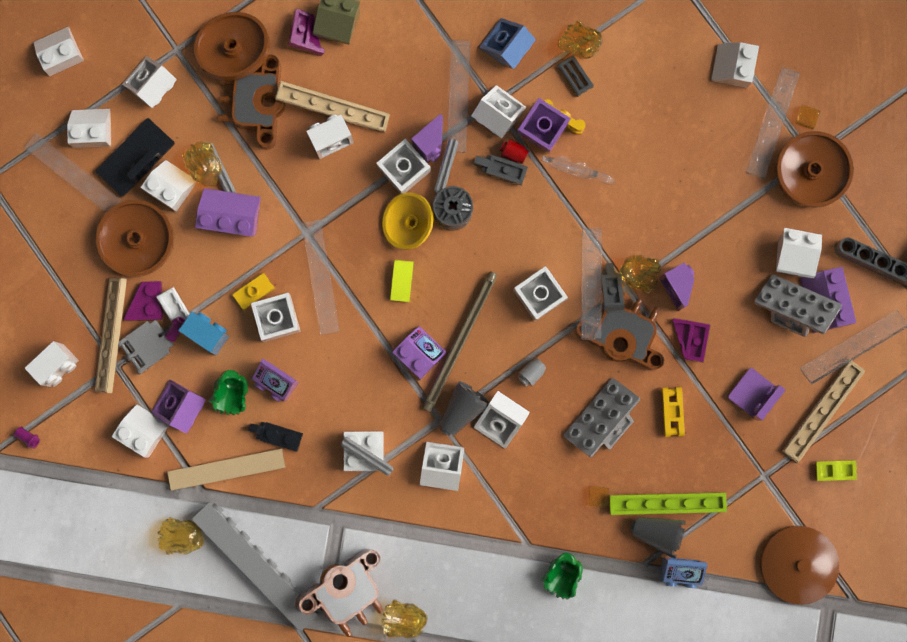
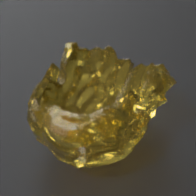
M576 21L575 25H568V28L563 33L564 36H561L558 40V47L564 51H569L580 59H589L599 51L603 43L602 35L596 29L588 26L585 28L581 21Z
M200 141L196 142L195 145L191 144L190 149L187 148L186 152L183 153L182 159L185 169L189 170V175L194 181L211 187L217 184L218 176L222 172V166L219 158L213 155L214 148L211 143Z
M632 255L625 259L620 268L621 278L627 286L635 289L639 288L649 294L650 291L656 289L657 280L654 277L659 276L658 273L661 271V265L657 258L651 259L644 258L642 255Z
M169 517L161 523L162 525L158 531V535H161L158 538V541H160L158 545L159 549L165 550L166 555L173 553L187 555L203 546L204 537L201 529L195 522L190 520L180 521Z
M393 600L392 604L385 606L383 616L386 619L381 620L383 623L382 628H384L383 632L386 633L388 638L400 636L414 638L422 634L423 628L427 624V614L413 603L403 604Z

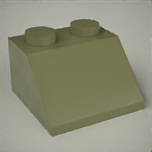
M321 0L318 6L313 35L349 45L360 15V1Z

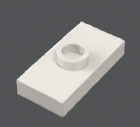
M174 287L157 296L171 322L177 316L186 320L190 315Z

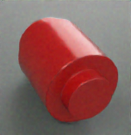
M511 139L508 142L504 141L499 150L503 152L502 157L523 164L529 150L525 149V146Z

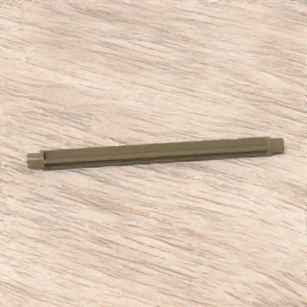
M490 271L488 276L485 277L482 288L427 399H425L426 402L423 409L431 412L433 406L436 405L438 396L493 285L496 283V273Z

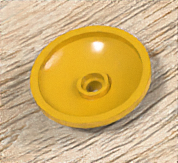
M407 192L391 200L385 209L382 221L383 232L388 242L396 248L411 250L426 241L433 227V211L429 202L424 197L416 193Z

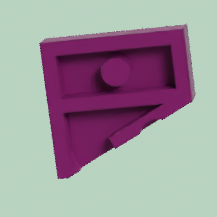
M295 9L288 45L322 56L325 50L321 48L320 37L313 35L315 25L313 14Z
M161 281L141 282L124 317L125 321L163 320V307L157 299V296L162 293Z
M673 318L684 359L704 363L710 324Z

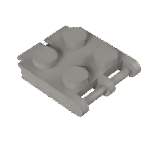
M156 320L152 323L145 322L119 341L118 347H122L127 354V359L135 365L139 375L170 354L169 349L174 346L165 335L159 336L164 331ZM125 343L127 344V346H128V347L130 348V350L132 351V354L129 352V350H128V349L126 348V346L124 345ZM135 357H136L137 360L140 362V364L143 366L142 368L139 366V364L137 363V361L134 359Z

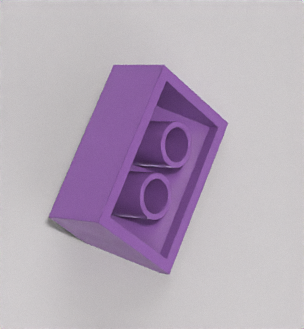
M204 188L198 206L195 228L254 236L257 232L261 197Z
M843 267L818 272L814 279L800 277L802 287L842 304V308L828 330L856 323Z

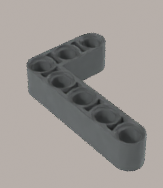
M849 237L835 244L834 249L838 256L907 287V263ZM842 243H846L849 246L848 252L842 249ZM860 251L865 252V260L860 258ZM878 259L883 261V268L877 265ZM895 267L900 268V276L896 275L894 271Z

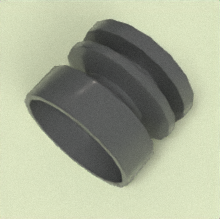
M449 186L438 192L433 202V213L437 224L449 231H456L466 227L473 214V200L467 191L457 186ZM449 204H452V205L457 204L456 210H454V209L449 210V208H450V205H449Z

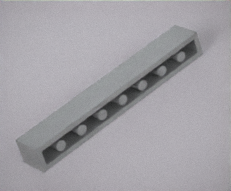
M212 502L207 503L192 520L301 632L319 614L317 610L311 614H304L296 609V598L304 592L298 586L294 588L289 583L291 579L284 572L281 574L276 569L278 566L272 559L269 558L267 560L262 555L264 551L257 544L253 545L249 541L251 538L243 530L240 532L235 527L237 523L231 517L226 518L222 514L224 510L216 502L214 504ZM304 600L302 602V608L307 609L310 605V602Z

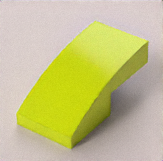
M395 260L390 300L410 302L413 261Z
M856 460L816 462L817 481L857 480Z

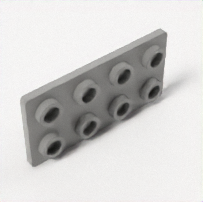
M771 275L755 299L756 305L771 311L772 323L803 337L807 336L809 328L825 334L842 308V304L776 275Z
M612 378L566 431L564 437L589 457H592L602 445L610 450L634 422L629 413L640 401V398Z

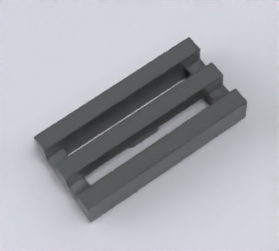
M574 55L557 65L577 97L594 87ZM572 61V63L574 64V66L586 82V87L584 86V84L582 83V81L580 80V78L578 77V75L576 74V72L574 71L569 62ZM564 65H566L567 69L569 70V72L571 73V75L573 76L581 90L578 89V87L576 86V84L564 68Z

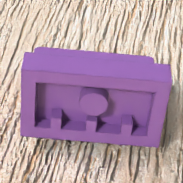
M749 368L728 395V398L755 420L762 421L785 392V389L780 385H773L753 368Z

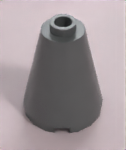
M459 381L439 423L441 426L440 430L448 436L451 434L456 435L487 408L489 401L480 392L472 390L470 385Z
M638 517L636 521H632L630 531L633 532L635 538L676 559L677 554H674V551L680 549L685 530L681 526L686 525V521Z

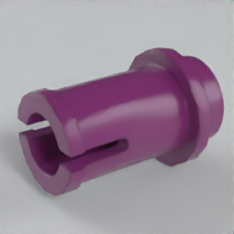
M177 316L172 320L173 324L165 334L168 340L172 342L177 340L181 333L179 329L185 322V319Z
M22 426L14 433V437L27 444L28 448L34 449L40 442L37 434H31Z

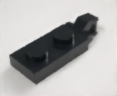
M261 422L260 426L250 423L248 431L257 433L256 438L260 439V441L298 452L303 436L301 432L268 422Z

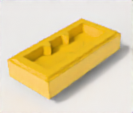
M262 273L232 295L241 308L246 310L251 306V303L259 301L275 288L265 273Z

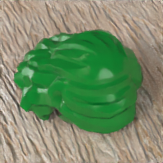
M224 371L214 383V392L209 402L213 404L212 408L214 411H220L223 414L226 410V415H239L246 409L247 380L236 371Z
M562 553L552 560L548 572L541 579L544 582V590L550 591L551 595L556 593L557 598L561 597L568 600L575 597L578 582L582 579L583 566L581 562L577 561L570 553Z

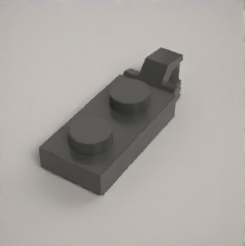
M487 155L486 158L476 156L474 165L481 167L482 172L487 175L522 186L528 168L527 166L494 155Z
M606 263L605 274L601 275L604 311L624 310L621 274L614 272L613 263Z

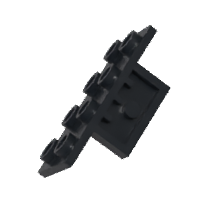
M147 118L96 170V173L120 196L124 197L175 145V142L151 119Z

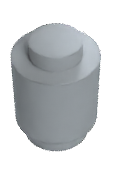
M537 358L533 361L530 360L518 373L520 376L518 379L526 387L528 385L532 387L545 374L546 367Z

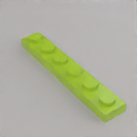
M726 493L609 495L610 515L727 512Z

